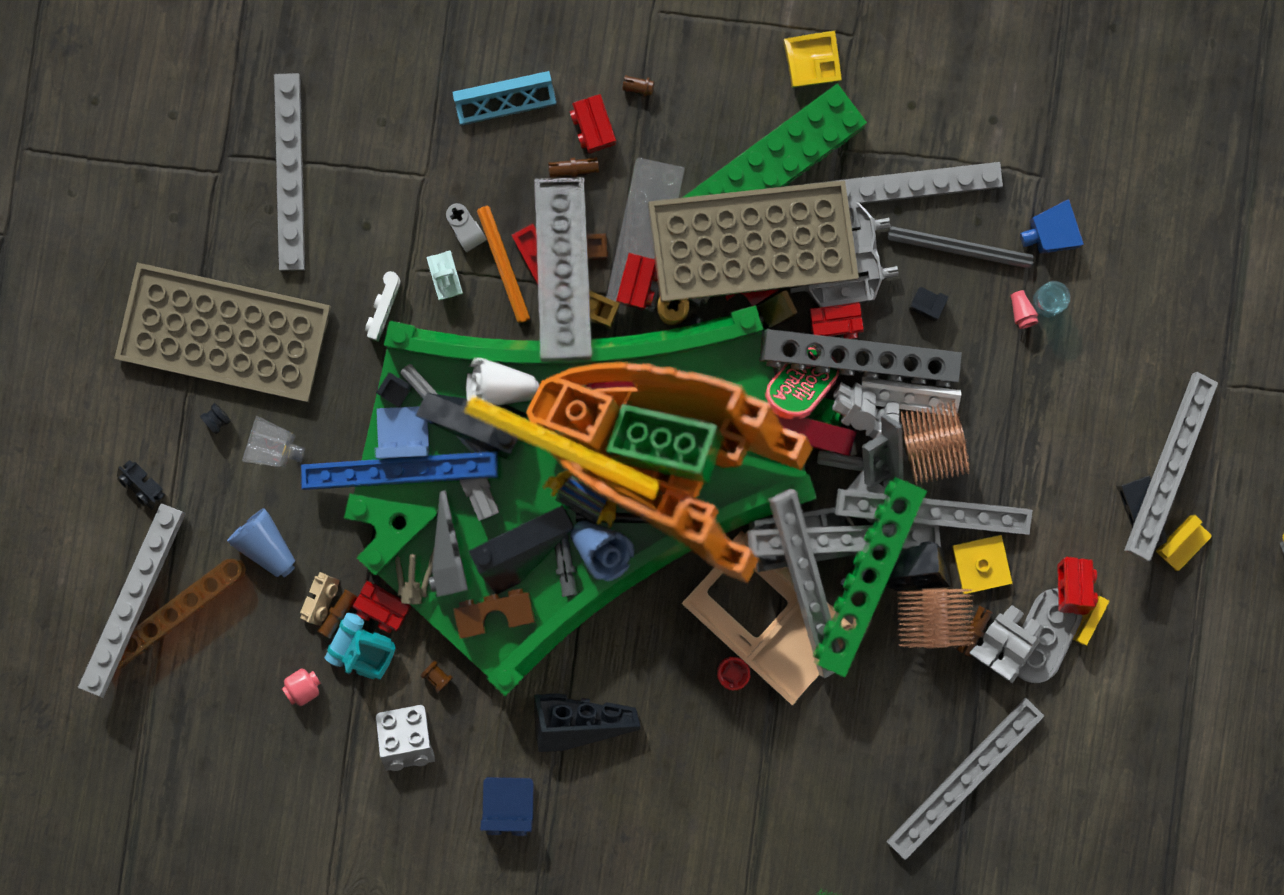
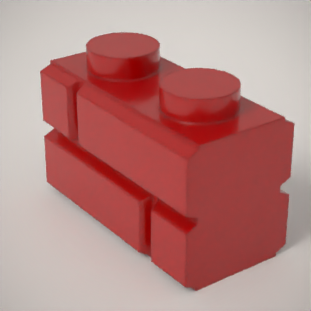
M601 94L572 103L574 110L569 112L573 124H579L581 134H577L582 149L587 148L588 153H593L616 145V139Z
M633 253L628 254L616 302L641 310H645L646 305H652L655 291H651L652 282H658L655 259Z
M859 302L812 308L809 310L812 335L843 336L845 339H857L858 334L864 332Z
M1064 557L1057 564L1059 612L1086 615L1096 607L1098 602V594L1094 592L1097 571L1093 569L1092 560Z
M367 581L352 608L358 610L356 615L367 621L373 618L379 622V628L391 633L392 630L399 631L412 606L402 603L400 597Z

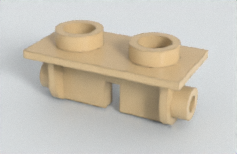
M322 572L315 576L309 592L315 594L316 597L313 599L307 596L300 611L302 613L300 618L308 623L321 626L328 615L330 603L337 594L340 580Z

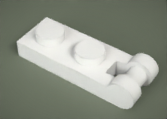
M391 271L387 272L383 277L386 284L383 294H378L374 303V308L377 309L374 318H369L365 331L368 332L367 337L378 342L401 283L398 275Z

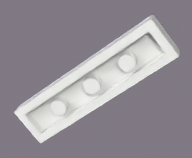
M862 377V389H869L876 393L875 406L885 407L887 402L894 401L899 403V409L927 412L926 408L928 407L930 413H932L933 407L936 414H938L937 407L941 413L944 412L942 410L943 404L945 405L947 415H949L947 410L948 404L951 406L950 411L952 413L954 412L952 411V405L957 407L956 412L958 413L961 390Z

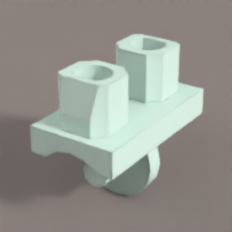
M451 251L426 257L439 301L463 294Z

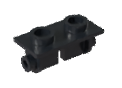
M129 460L123 466L125 470L121 466L118 468L117 479L124 488H130L136 494L135 497L141 505H147L152 510L155 501L159 502L164 498V489L152 478L144 483L142 480L148 474L136 462Z

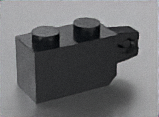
M1150 476L1117 486L1132 529L1150 485ZM1164 526L1156 546L1167 543Z

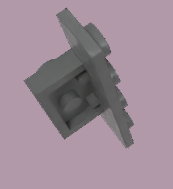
M884 413L881 415V435L862 446L864 484L870 488L882 481L884 482V488H886L888 482H893L894 478L903 480L902 426L897 420H893Z

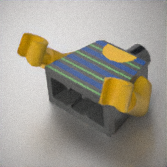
M568 470L559 473L555 477H549L543 489L546 487L553 490L551 495L553 497L556 495L555 500L594 524L606 521L609 524L608 528H611L616 516V503L592 490Z

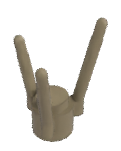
M434 549L421 588L420 583L414 582L415 555L412 554L410 556L409 582H405V586L400 557H395L399 584L398 595L402 596V603L421 604L422 597H426L427 586L433 568Z

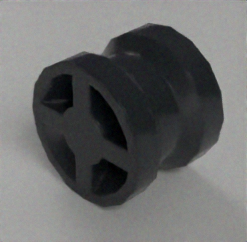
M216 403L211 405L210 411L200 415L203 422L215 434L220 432V427L231 422L228 415Z

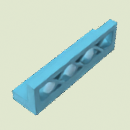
M549 71L453 92L460 125L556 105ZM548 87L550 100L540 102L532 97L537 89ZM521 93L527 97L522 106L516 107L509 103L513 94ZM496 98L503 102L498 111L491 112L485 108L489 99ZM530 100H532L533 102H535V103H532V104H528V102H529ZM472 103L479 108L474 116L464 118L461 105Z

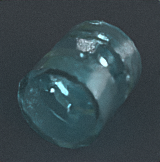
M1057 281L1044 284L1033 295L1034 309L1040 315L1046 317L1059 314L1070 303L1068 288Z

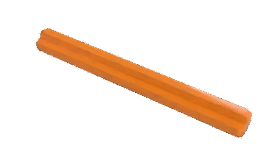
M489 206L481 207L477 210L512 309L517 322L524 323L530 320V316Z

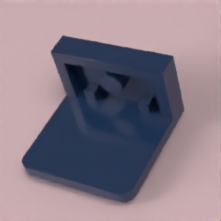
M511 777L485 778L483 782L481 830L486 831L487 835H501L502 831H512V835L525 836L527 831H532L533 780L531 778Z

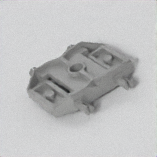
M859 202L848 204L852 229L861 228V230L852 231L858 273L868 272V276H862L853 281L792 287L790 293L808 292L819 308L874 301L884 278L898 277V272H894L898 270L897 266L890 268L881 267L876 245L875 231L890 228L889 217L875 220Z

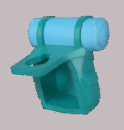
M346 613L332 643L327 649L326 661L339 667L345 664L346 673L349 674L352 669H355L356 673L370 679H381L394 655V642L386 636L378 633L372 634L363 630V619L356 614Z

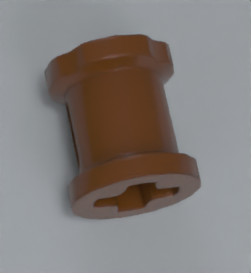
M433 661L420 677L422 679L426 678L436 688L435 692L439 693L453 677L447 675L437 666L438 663Z

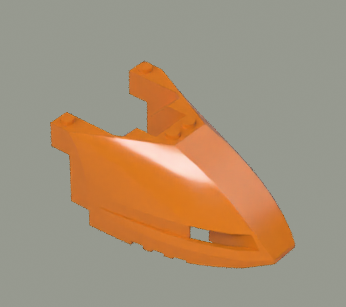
M607 363L571 368L543 380L526 411L531 423L611 460L613 459L606 452V448L622 404L716 425L724 438L715 465L723 468L740 467L747 451L802 470L812 449L806 436L786 430L781 426L770 404L746 396L741 387L694 373L687 374L678 372L676 369H663L646 364ZM630 381L636 388L619 387L591 390L581 385L596 382ZM550 452L573 476L595 492L669 534L724 574L748 583L758 559L751 549L728 541L714 520L718 513L714 505L696 499L703 485L702 482L622 464L659 482L657 493L654 499Z

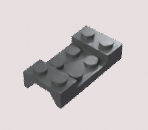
M836 507L802 513L806 528L846 526L847 516L835 514ZM775 518L748 523L750 531L778 529ZM857 552L813 555L815 562L853 556ZM785 555L757 557L758 562L756 566L758 572L788 567Z

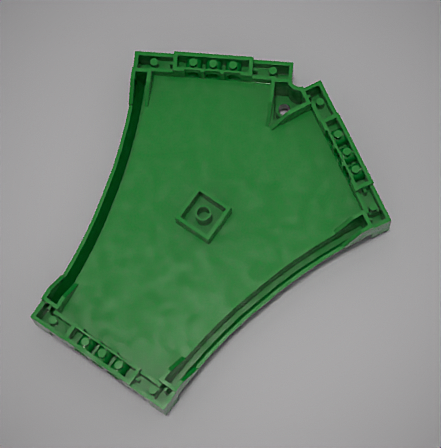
M756 306L731 312V315L671 330L613 338L528 341L477 338L423 330L413 325L389 321L384 343L387 351L378 388L388 372L411 385L401 374L402 369L409 364L420 373L437 394L467 398V375L473 374L474 367H470V364L474 358H482L533 375L535 381H538L539 386L543 380L571 368L589 366L591 363H628L652 365L653 367L663 369L671 368L682 373H694L741 387L746 396L768 403L767 398L765 399V393L769 383L775 377L773 367L766 366L767 362L759 361L763 328ZM412 388L401 407H418L421 405L423 398ZM376 395L362 460L378 459L376 458L375 448H378L377 409L399 408L379 395ZM532 400L507 405L526 413ZM428 422L430 456L471 453L456 435ZM518 437L507 459L498 456V478H487L490 484V492L499 510V513L479 521L471 500L466 496L460 480L355 487L354 494L350 493L344 517L370 523L376 528V538L357 557L362 564L374 575H379L398 593L399 584L395 557H400L405 586V582H409L410 556L413 554L415 555L414 582L420 583L421 588L435 547L440 492L446 491L468 590L437 596V592H432L430 583H428L426 597H422L421 604L410 605L488 676L487 679L505 696L558 643L598 610L665 565L692 551L683 543L650 523H613L611 528H608V523H596L599 526L623 534L633 545L634 554L633 558L631 556L629 558L628 569L620 577L606 581L605 579L595 578L589 572L571 539L570 532L568 539L573 567H576L574 576L578 595L562 597L559 575H556V570L558 569L555 549H552L520 584L498 594L500 599L509 597L508 591L523 588V593L529 592L536 622L509 627L507 616L501 611L494 610L485 619L487 633L460 639L454 609L459 608V602L474 600V604L484 602L483 597L496 594L479 574L468 551L562 505L555 500L556 495L554 497L551 495L553 490L549 487L543 489V486L549 477H555L567 469L548 450ZM747 451L740 467L723 468L714 464L708 484L703 483L696 499L716 507L718 513L714 520L725 534L747 523L773 514L770 499L789 489L796 491L799 504L816 499L810 476L806 474L804 466L802 470ZM616 504L615 513H632ZM564 506L573 526L578 523L576 522V512ZM398 516H403L407 522L406 527L402 530H397L394 526V520Z

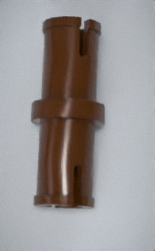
M574 157L570 158V161L548 162L549 176L552 178L572 175L573 178L577 177L578 174L599 173L598 158L575 160Z
M345 589L334 608L331 607L329 609L330 614L318 631L332 639L346 613L350 611L358 597Z
M978 606V610L971 621L973 623L967 625L969 627L974 626V628L966 629L967 632L973 631L974 633L964 635V637L972 636L974 638L962 640V642H972L966 643L970 645L964 654L969 657L972 656L970 652L977 645L980 637H984L985 633L983 631L991 615H993V612L986 610L983 618H981L986 609L982 606ZM967 645L959 646L956 650L963 653Z

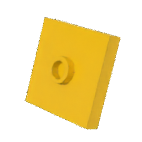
M1002 535L952 546L961 588L972 590L962 592L963 594L1013 584Z

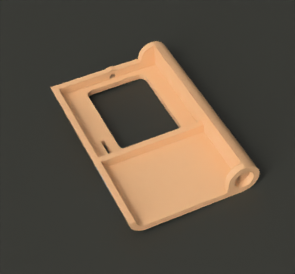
M741 531L732 542L749 548L748 531L746 533ZM757 566L754 568V571L787 601L785 609L759 637L752 636L708 595V589L723 573L714 567L682 604L793 705L819 676L816 663H814L815 659L789 567L758 572ZM827 603L831 619H833L836 611H833V607ZM845 618L842 619L841 624L843 628L852 626ZM837 639L839 648L841 650L843 647V641L842 639Z

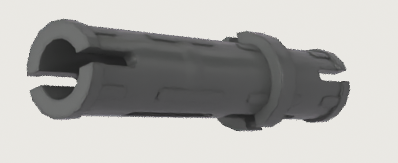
M567 535L562 540V546L560 542L554 548L558 566L556 575H559L562 597L578 595L574 576L576 567H573Z

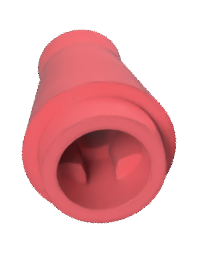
M1024 290L1011 294L1015 324H1018L1019 329H1025L1037 324L1038 313L1028 300Z

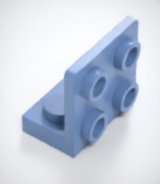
M420 406L377 409L378 448H375L376 458L430 456L428 422L416 416Z

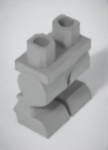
M841 382L834 391L833 398L836 400L832 410L842 415V423L847 426L851 423L858 430L866 429V435L872 439L881 435L882 414L885 413L893 420L899 422L898 402H887L885 407L879 410L875 406L876 393L869 389H862V385L855 382L852 388Z
M1013 605L1004 615L999 613L996 620L985 632L983 645L975 646L970 652L973 657L1011 683L1014 682L1019 674V669L1025 665V662L1040 641L1037 638L1043 629V626L1032 618L1024 629L1018 626L1017 623L1024 613ZM1004 652L1003 659L998 660L999 655Z

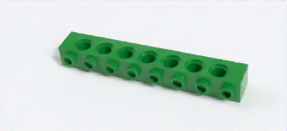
M894 478L893 482H888L884 491V495H886L883 505H878L874 514V518H876L873 528L869 527L864 536L866 544L863 551L859 550L853 564L856 567L853 573H849L843 585L846 588L842 597L837 598L834 604L833 611H836L832 621L828 620L824 627L823 634H825L823 642L822 644L818 643L814 650V663L841 676H846L927 492L926 490L899 478ZM901 499L904 503V508L901 512L895 513L893 511V503ZM886 523H892L894 527L893 533L889 536H884L882 532L883 526ZM877 546H882L884 550L883 556L879 559H874L872 556L873 549ZM871 569L873 571L872 580L864 582L862 580L863 572ZM858 592L862 593V603L853 605V595ZM846 616H852L853 624L849 628H843L841 624L842 619ZM836 639H842V649L836 652L832 651V642Z

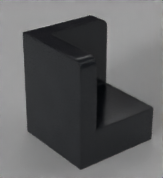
M919 287L909 309L933 321H937L949 297L942 293L937 295L923 287Z
M388 372L376 394L397 407H401L413 387Z

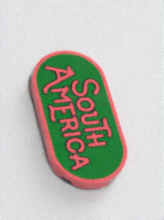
M808 348L807 356L811 360H815L817 357V352L814 348ZM831 355L832 360L837 363L835 358ZM785 364L769 383L765 399L767 398L768 404H770L774 413L786 419H793V417L805 418L815 409L836 383L839 370L830 369V373L815 372L814 367H806L804 371L793 370L791 365Z

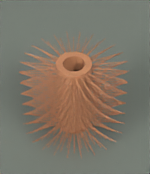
M943 404L942 410L944 412L941 413L937 407L938 416L935 415L936 411L933 407L932 416L930 415L929 408H926L928 410V422L926 421V415L921 411L923 413L924 429L922 428V421L917 410V422L914 418V412L911 410L914 427L911 426L908 411L906 410L907 425L905 424L903 413H901L902 428L905 435L904 443L915 483H917L915 465L920 476L919 480L922 483L919 459H921V467L926 483L928 478L926 477L925 461L927 462V469L932 480L933 475L930 462L933 465V471L936 474L935 478L937 480L938 471L936 465L939 467L938 470L942 480V468L945 469L944 472L947 477L948 468L952 473L954 472L953 464L955 466L954 470L959 473L958 465L961 467L960 471L964 473V467L969 470V467H967L969 464L967 463L968 457H966L964 433L961 421L959 422L958 420L959 413L957 414L956 412L957 407L952 405V411H954L952 413L950 411L951 406L947 404L949 419Z
M926 588L919 591L897 592L901 594H922V596L897 597L899 599H920L916 601H903L898 604H922L921 606L898 608L900 610H917L898 613L916 615L914 617H901L898 619L905 621L921 620L919 622L899 623L903 626H913L898 629L901 631H912V633L898 634L899 636H917V638L907 637L899 639L910 642L904 643L906 645L902 646L942 648L952 645H970L966 643L972 642H962L960 640L974 637L960 635L974 632L956 630L971 629L974 626L950 625L973 622L949 619H966L973 616H948V614L974 612L972 610H955L962 607H973V605H950L972 601L968 599H948L970 597L971 595H948L947 593H962L972 590Z

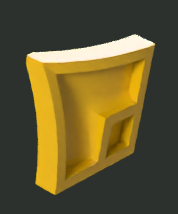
M835 31L803 35L783 40L792 87L842 80Z

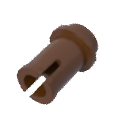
M625 75L622 91L643 94L644 97H647V95L652 96L654 81H650V78L645 80Z

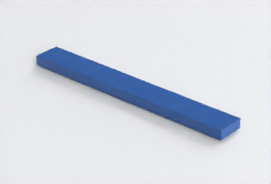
M495 451L301 465L302 490L498 478V453Z

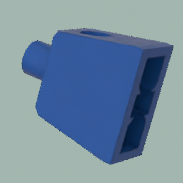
M1069 200L1033 217L1030 220L1032 229L1020 233L1023 246L1026 247L1037 243L1040 253L1076 249L1083 245Z

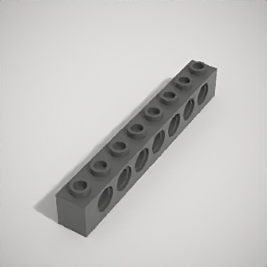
M767 329L762 331L759 361L767 362L766 366L781 368V364L791 365L793 370L804 371L806 367H814L815 372L830 373L831 369L840 370L839 375L854 376V372L864 373L863 377L878 379L879 375L888 376V381L902 382L903 378L912 379L911 383L926 384L927 381L936 382L935 386L950 387V384L959 382L962 352ZM785 344L792 347L793 353L791 357H786L783 354L782 349ZM809 347H813L817 352L815 360H811L807 356ZM833 350H837L841 354L839 363L832 360L831 354ZM857 353H861L865 357L863 366L856 362ZM882 356H886L889 360L887 369L883 368L880 364ZM906 358L910 359L913 363L911 371H907L904 367ZM930 361L934 362L937 366L935 374L930 373L928 369Z

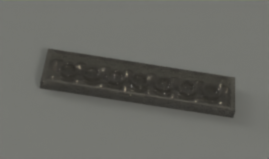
M584 177L535 179L541 362L592 360Z

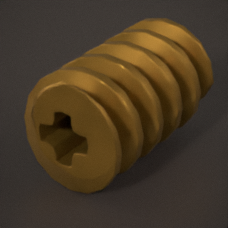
M659 298L658 314L664 323L678 325L687 318L689 312L688 299L661 302ZM670 303L674 306L678 304L676 312L673 309L669 310Z

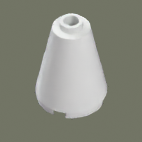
M474 358L470 364V367H474L473 374L467 375L466 394L467 401H470L471 396H474L497 406L532 400L539 388L538 381H535L533 375L482 358Z

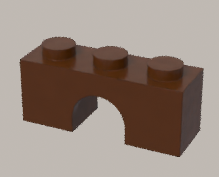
M522 588L508 591L509 597L499 599L498 594L483 597L484 602L474 604V600L459 602V608H455L454 613L460 639L487 633L485 619L494 610L501 611L507 616L509 627L536 622L530 593H523Z

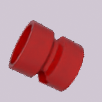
M730 656L719 663L717 677L725 688L739 690L748 683L750 669L741 658Z

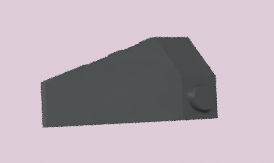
M446 491L440 492L432 568L433 577L429 578L431 591L437 592V596L468 590Z

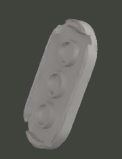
M1058 588L1044 591L1035 599L1022 626L1024 629L1031 618L1043 626L1041 634L1037 638L1040 641L1027 659L1025 665L1019 669L1018 677L1030 683L1047 681L1056 674L1081 623L1082 615L1059 612Z

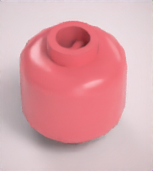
M299 669L284 680L285 686L282 690L292 705L296 703L299 706H303L319 695L317 686L321 683L313 671L308 673L305 669Z

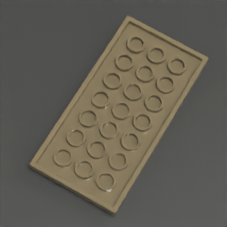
M845 180L649 201L647 203L661 302L859 279Z
M137 263L114 359L309 402L331 306Z

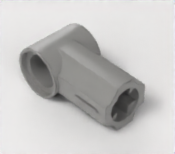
M487 478L460 480L466 496L471 500L479 521L499 513L497 504L490 492V484Z

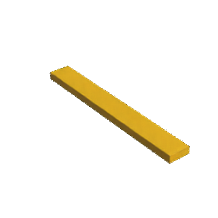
M471 396L464 411L465 413L654 499L659 485L657 480Z

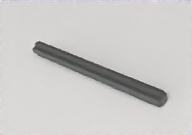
M893 226L888 231V239L891 241L1024 268H1031L1034 260L1031 254Z

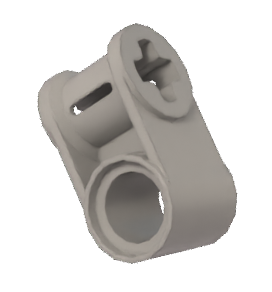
M455 203L447 209L446 218L466 253L487 240L479 225L473 220L464 205ZM455 210H457L459 213L464 212L461 215V221H458L457 219H451L454 217L453 212Z

